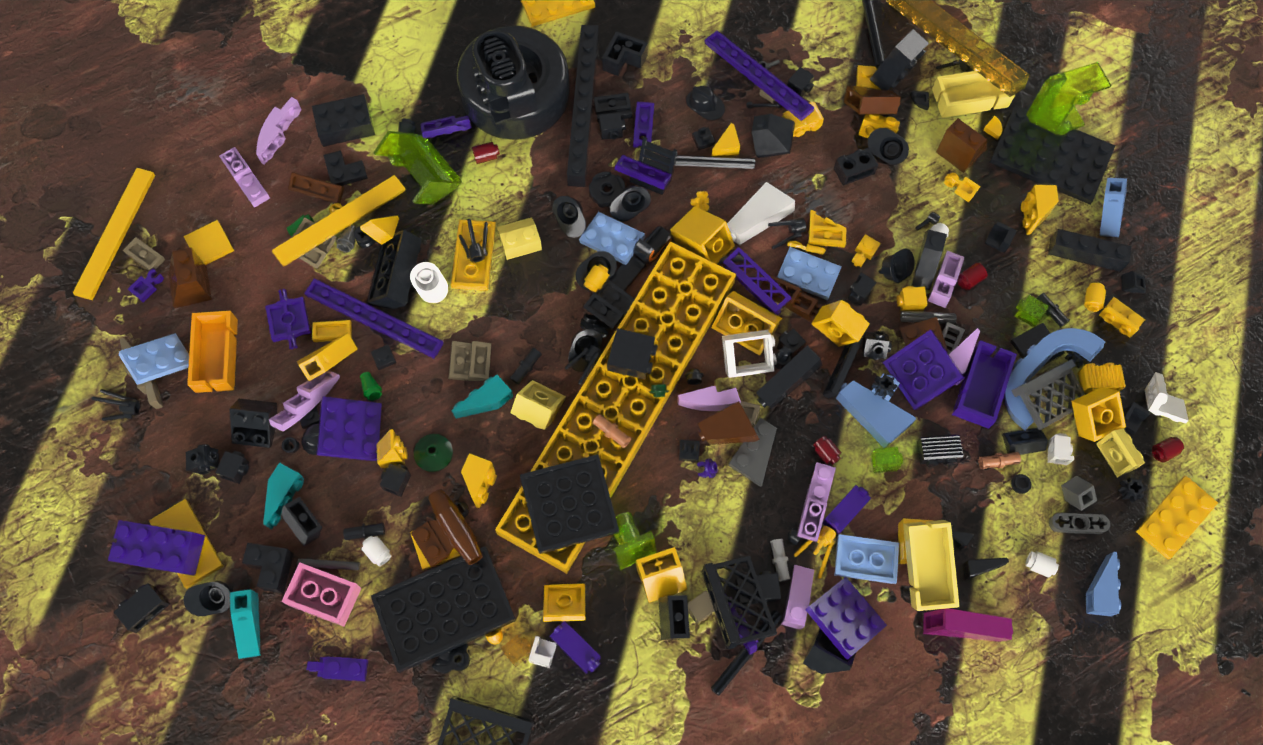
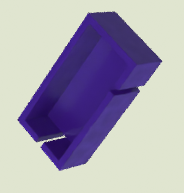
M980 340L974 347L964 376L965 379L958 394L959 398L956 400L952 415L989 429L997 420L1017 354L1000 348L992 358L990 356L997 346Z
M118 520L114 535L117 542L112 543L108 561L195 576L205 535Z

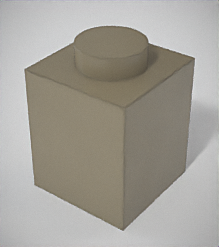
M704 591L688 603V613L696 624H699L715 612L707 591Z

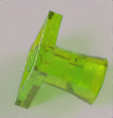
M625 512L615 516L619 533L613 535L620 546L614 548V553L620 570L635 564L637 559L657 553L655 538L652 532L649 531L640 536L632 513Z

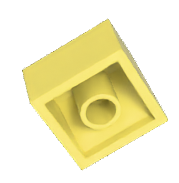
M532 217L497 227L507 260L542 250L541 240Z
M532 380L517 393L511 414L515 415L518 419L533 424L536 428L545 430L553 422L566 396Z
M1124 429L1114 430L1096 443L1117 478L1137 469L1145 463L1142 454L1135 448L1130 435Z

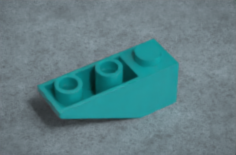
M495 375L494 377H489L482 387L474 389L464 401L456 403L451 411L457 419L497 410L513 398V393L498 375Z
M281 463L277 465L271 474L267 485L263 524L270 530L278 525L281 520L283 506L292 501V497L296 491L298 492L302 488L304 478L300 473Z
M251 589L230 592V611L238 658L261 656L258 593Z

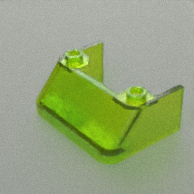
M1098 62L1053 75L1043 84L1026 116L1031 123L1054 134L1064 135L1071 130L1085 126L1075 105L1086 104L1093 93L1108 89L1112 85Z
M388 131L373 152L374 155L387 156L391 164L396 167H405L422 188L413 199L415 204H434L456 190L462 183L460 177L429 140L423 139L422 135Z

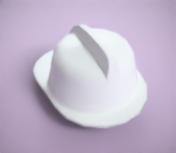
M422 262L412 269L410 280L424 301L437 303L446 297L448 293L447 282L434 264Z

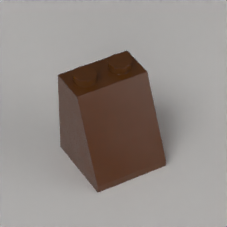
M957 118L946 130L936 153L965 173L986 151L987 139Z
M192 247L173 251L168 274L173 307L179 308L212 300L207 267Z

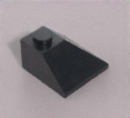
M773 114L754 116L752 136L757 158L790 154L795 122Z
M819 628L807 651L803 664L820 674L847 671L851 669L856 653L846 660L821 628Z

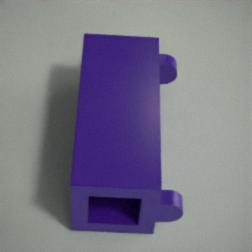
M855 485L824 519L822 524L832 528L836 532V536H838L869 502L871 497L868 491L863 487Z
M565 621L557 626L550 635V638L585 673L589 670L593 672L601 664L599 662L601 659L600 655Z

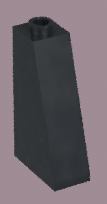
M807 345L756 392L759 396L757 401L764 408L768 406L772 409L823 366L821 359Z

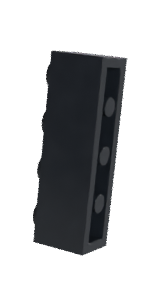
M1057 229L1050 238L1048 255L1121 272L1130 262L1132 246Z

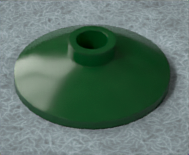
M429 434L422 437L414 448L415 462L421 469L428 472H437L444 469L453 457V448L450 441L439 434ZM431 448H435L436 451L434 453H429Z

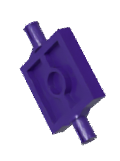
M280 289L278 291L280 301L265 306L271 339L273 342L288 340L289 349L293 350L298 348L296 343L298 336L311 333L305 300L303 297L289 299L287 297V290L282 289L281 291Z

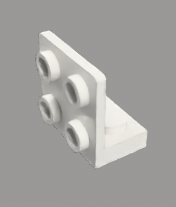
M1155 372L1145 388L1148 411L1155 415L1168 417L1175 422L1187 423L1188 415L1184 400L1168 395L1163 374Z

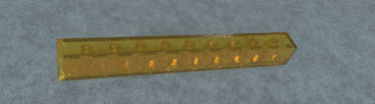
M887 0L888 4L1007 96L1011 97L1025 88L1029 78L1027 72L931 0Z

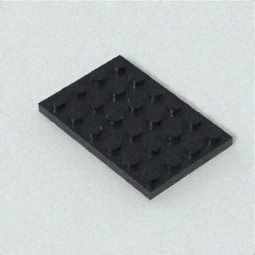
M1015 105L989 163L1042 185H1057V191L1091 205L1116 145Z
M486 546L480 548L483 557L472 565H469L461 556L371 595L398 673L516 621Z

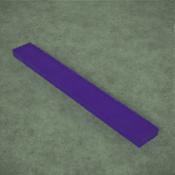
M715 31L705 39V44L800 121L814 111V107L719 31Z
M315 278L304 293L307 297L435 359L444 344L442 340Z

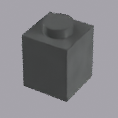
M1078 476L1061 485L1064 500L1081 511L1097 501L1094 485Z

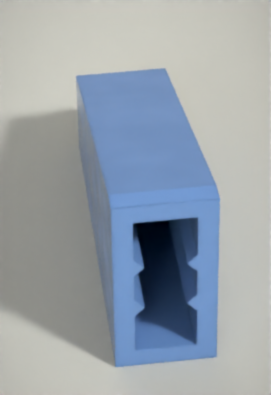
M857 382L844 383L836 399L884 449L916 420L913 415L886 399H882L879 395L875 396L874 392Z

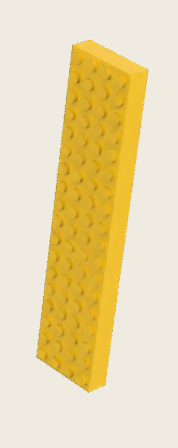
M670 241L618 326L619 329L655 337V344L658 347L656 355L651 356L650 362H653L651 374L647 373L644 380L607 371V362L616 334L615 331L530 472L598 454L611 499L732 289L736 274ZM666 384L669 392L665 393V397L654 398L653 394L649 393L651 385ZM601 414L612 424L615 423L618 425V429L628 437H631L629 444L625 448H622L612 438H607L602 430L593 425L597 415ZM522 486L495 529L500 537L566 574L585 544L583 542L539 554Z

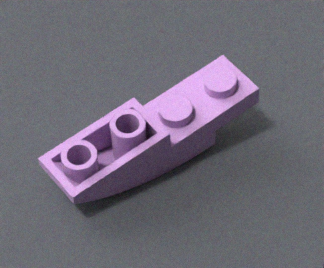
M293 97L287 101L281 110L274 107L261 128L256 154L263 165L284 144L286 138L283 132L288 129L290 123L300 114L301 107Z
M235 147L219 155L253 207L270 199Z
M816 462L802 511L798 537L814 542L818 541L835 467Z

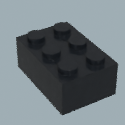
M913 29L894 47L870 80L881 90H889L890 88L893 90L899 84V79L902 81L908 75V69L911 70L918 63L917 58L920 59L927 52L924 49L929 43Z
M364 94L312 106L318 137L323 147L375 135L369 106Z

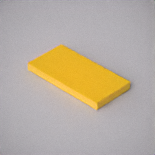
M459 219L450 286L455 289L488 291L496 222L471 220L475 241L481 246L483 244L484 223L488 222L487 256L480 262H471L470 259H467L466 252L459 239V235H462L468 249L470 248L469 246L472 242L468 221Z
M182 500L149 520L152 526L205 535L195 576L177 573L186 589L224 567L188 500Z

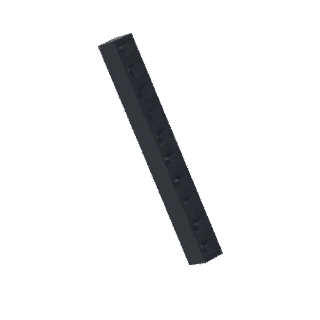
M581 25L567 168L568 186L586 187L599 43V26Z

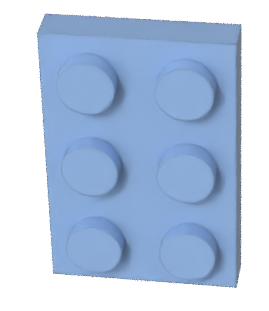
M598 212L579 238L581 244L596 251H606L613 255L616 261L627 265L634 254L636 242L639 238L644 240L645 233Z
M790 247L777 278L801 288L802 291L828 300L842 266Z
M176 333L119 351L121 360L137 385L189 367V354Z
M839 534L837 536L834 576L896 584L899 543Z

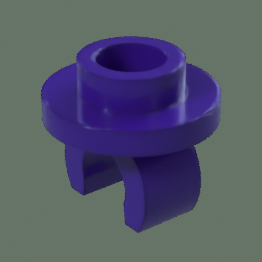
M711 458L706 459L705 462L697 463L698 467H705L704 472L698 473V476L702 478H714L718 472L717 464Z

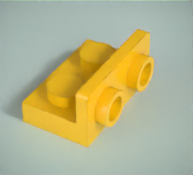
M1115 297L1110 300L1099 314L1105 322L1112 324L1128 337H1132L1145 321L1143 317Z

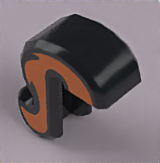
M658 226L645 241L641 238L638 239L634 246V254L646 264L652 263L662 250L668 246L669 242L672 241L673 235L662 226Z

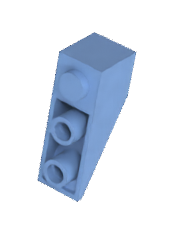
M1107 178L1100 236L1119 237L1127 179Z
M1112 552L1105 557L1086 592V614L1102 616L1119 614L1121 600L1119 599L1118 591L1120 590L1121 582L1118 579L1120 560L1117 558V552Z

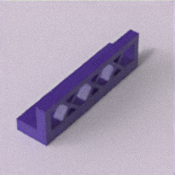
M740 247L723 261L724 268L735 273V279L770 312L779 315L781 308L791 300V296ZM740 254L744 258V265H736L732 260ZM746 268H755L757 270V277H748L746 275ZM759 281H768L770 283V290H762L759 287ZM772 293H781L785 299L777 305L772 300Z

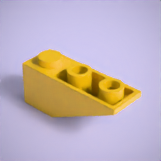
M346 333L298 360L297 363L308 381H311L357 350V347L349 333Z
M391 429L377 443V463L381 468H388L389 464L396 466L397 463L405 466L404 459L408 458L407 448L404 447L403 441L400 442V436H397L394 430Z

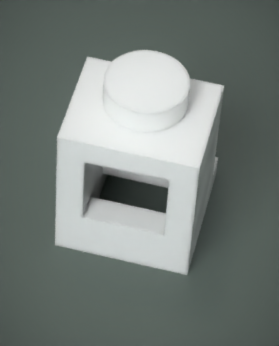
M1059 433L1048 440L1047 463L1068 465L1074 461V456H1070L1073 452L1071 437H1068L1067 434Z

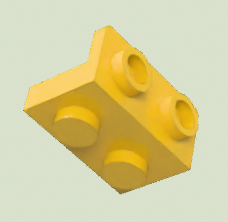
M865 114L859 135L869 138L870 134L878 128H887L897 133L900 122L893 117H884L880 114Z

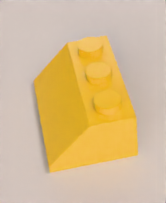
M732 291L726 297L711 328L725 336L768 330L771 335H774L782 318ZM763 338L737 342L758 355H761L764 351Z

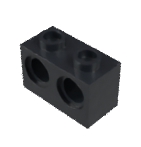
M869 148L859 149L853 154L840 156L836 160L834 170L844 186L874 175L878 163Z

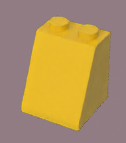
M696 206L670 229L675 242L679 246L715 264H718L721 258L725 257L735 247L726 221Z

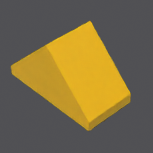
M731 123L713 147V157L739 155L740 143L734 124Z
M397 215L371 219L360 226L364 233L382 245L394 237L399 217Z

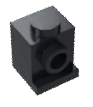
M861 272L849 289L851 294L848 296V299L852 303L861 306L873 291L877 282Z

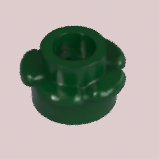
M666 384L651 385V391H649L650 394H653L654 398L665 397V393L669 392Z

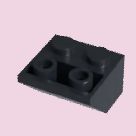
M239 398L230 407L232 444L270 448L276 428L270 425L269 419L277 414V403Z

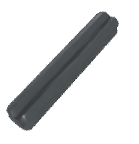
M905 310L900 313V321L921 322L937 317L939 324H946L947 322L955 324L957 320L955 313Z

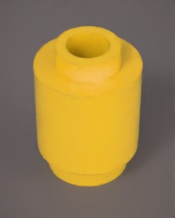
M601 264L598 266L594 265L584 279L585 283L583 285L596 293L610 276L607 273L609 270Z
M1091 283L1087 287L1084 306L1089 311L1097 312L1104 308L1106 289L1103 284Z

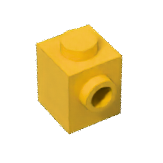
M906 286L897 295V306H900L901 311H924L928 304L925 287Z

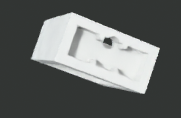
M768 330L722 336L725 372L729 378L774 371V365L777 364L776 355L772 351V347L775 346V339ZM763 338L765 362L735 366L733 343Z

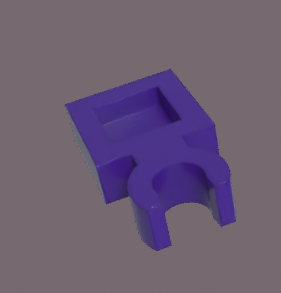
M151 269L146 278L140 276L128 290L144 303L157 290L154 285L160 284L164 277L159 274L154 278L157 272Z

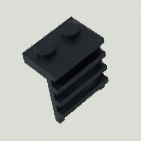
M644 137L639 162L671 174V179L664 190L633 177H630V182L663 195L672 181L678 150H668L648 142L647 138Z

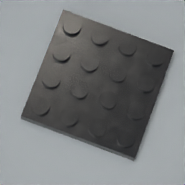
M598 454L520 474L539 554L619 533Z

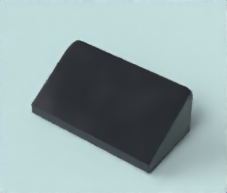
M1038 428L1002 434L1007 453L1019 452L1022 455L1045 451L1047 448L1048 439L1043 431Z

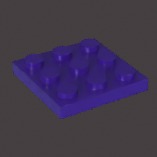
M929 330L883 362L891 376L900 383V390L914 410L919 409L964 379V376L932 330Z
M323 396L321 399L317 455L377 461V443L380 438L382 403Z
M847 577L805 609L846 660L887 626Z

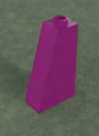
M944 608L924 613L923 634L1001 642L1012 640L1013 627L1011 618Z

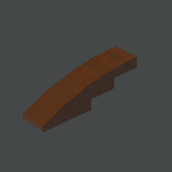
M768 274L791 296V300L784 307L812 323L822 305L818 304V300L802 293L801 288ZM763 281L760 288L762 290H770V283ZM772 293V299L778 303L785 299L781 293Z

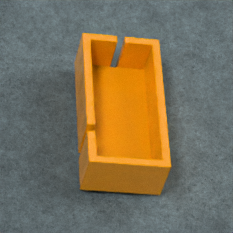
M231 311L192 313L187 385L195 393L213 392V388L216 391L234 390L237 338L234 335H237L238 319Z

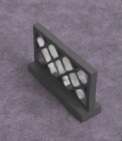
M1072 359L1011 390L1015 397L1021 396L1039 430L1072 413L1071 401L1075 400V394L1078 397L1086 395L1071 369L1076 366ZM1066 375L1070 380V385L1065 383ZM1054 383L1059 385V391L1054 389ZM1042 389L1047 391V398L1042 395ZM1065 389L1070 391L1069 396L1064 394ZM1028 395L1036 398L1035 404L1032 403ZM1053 395L1058 397V403L1052 401ZM1064 400L1069 402L1068 408L1063 406ZM1041 401L1046 403V410L1041 408ZM1052 407L1057 409V415L1051 413ZM1040 413L1045 415V423L1041 420Z

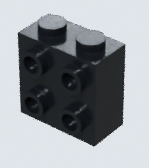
M617 328L607 362V371L645 380L647 373L651 374L653 362H650L651 356H655L658 345L655 344V337Z

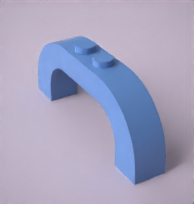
M1066 328L1048 334L1037 345L1033 344L1027 351L1028 355L1024 359L1020 358L1015 363V368L1011 372L1005 391V406L1011 419L1025 431L1034 422L1021 396L1015 397L1011 390L1030 381L1053 355L1061 351H1073L1091 362L1103 349L1105 341L1089 331Z

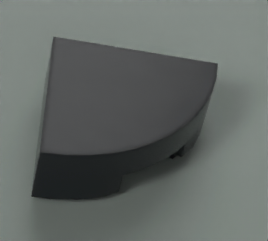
M911 91L910 95L913 103L921 109L928 110L929 92Z

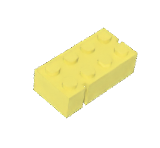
M1005 66L939 76L932 88L936 102H938L937 106L941 118L989 111L992 107L994 110L1007 108L1015 97Z
M937 520L927 521L926 524L923 522L903 524L909 584L913 586L910 588L911 606L917 611L959 607L951 522Z

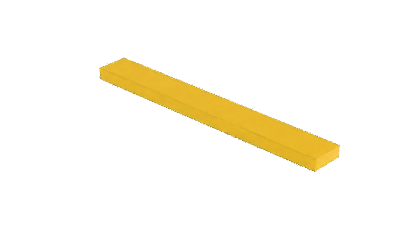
M136 168L73 291L75 296L93 301L155 177L153 172Z
M393 175L274 248L272 253L284 267L405 192V187Z

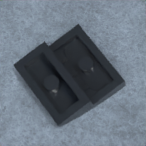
M607 279L602 288L592 294L583 308L614 329L623 320L635 299Z

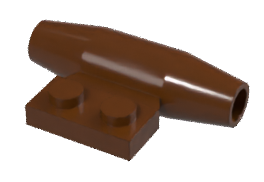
M442 489L434 491L429 495L428 499L436 520L427 521L411 532L429 565L434 567L450 556L453 548L469 565L478 562L483 555L476 537L461 511Z

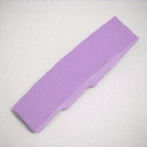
M328 370L311 381H306L297 387L298 394L283 403L284 410L269 419L270 425L284 432L298 422L321 401L323 396L325 397L339 380V374Z

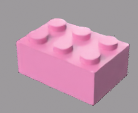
M299 563L281 602L345 627L361 587L356 583Z

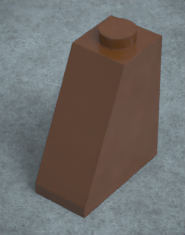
M847 85L844 103L858 114H897L898 107L900 106V96L893 91Z
M739 401L698 423L700 427L698 434L702 441L706 440L709 445L756 442L760 440Z

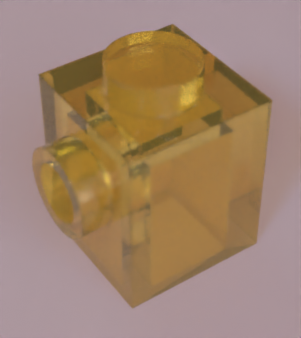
M516 635L500 649L516 668L530 656L529 648L532 646L525 637L520 639Z

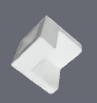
M535 636L528 661L550 668L556 643Z

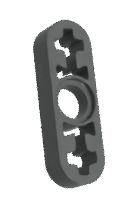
M1056 513L1049 519V526L1057 533L1102 534L1109 530L1110 521L1101 514ZM1076 518L1084 522L1083 529L1076 527ZM1058 519L1060 520V522L1069 521V524H1063L1062 526H1060L1055 521ZM1097 521L1103 524V527L1101 528L1099 527V525L1090 526V523H1096Z

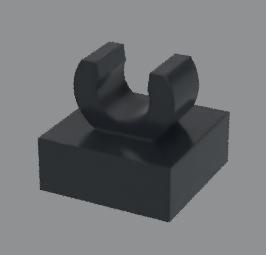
M709 127L700 128L692 133V138L698 150L715 145V140Z
M680 440L679 461L698 462L700 441Z

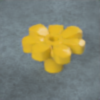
M698 191L696 193L697 197L695 199L692 198L690 203L692 206L708 211V193L706 191Z

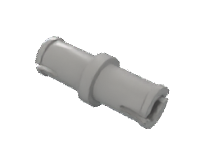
M783 539L770 541L774 557L772 562L775 564L779 582L790 580L787 565L789 560L785 555Z

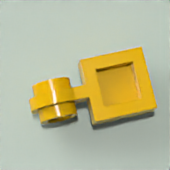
M953 172L947 174L944 178L945 185L950 188L957 186L954 193L967 202H970L981 187L967 177L960 181L959 176Z
M865 234L856 247L855 251L857 253L851 262L856 267H862L867 258L869 260L872 259L881 243Z

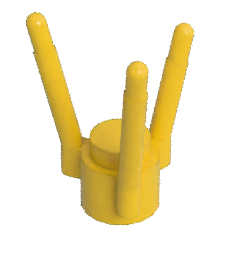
M828 526L821 528L817 541L818 545L813 552L814 555H817L822 546L827 547L828 545L818 574L819 579L822 578L832 547L836 543L834 538L837 534ZM808 540L794 553V557L802 553L813 541Z

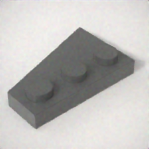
M760 418L754 426V430L760 440L756 442H743L728 466L762 487L777 428Z

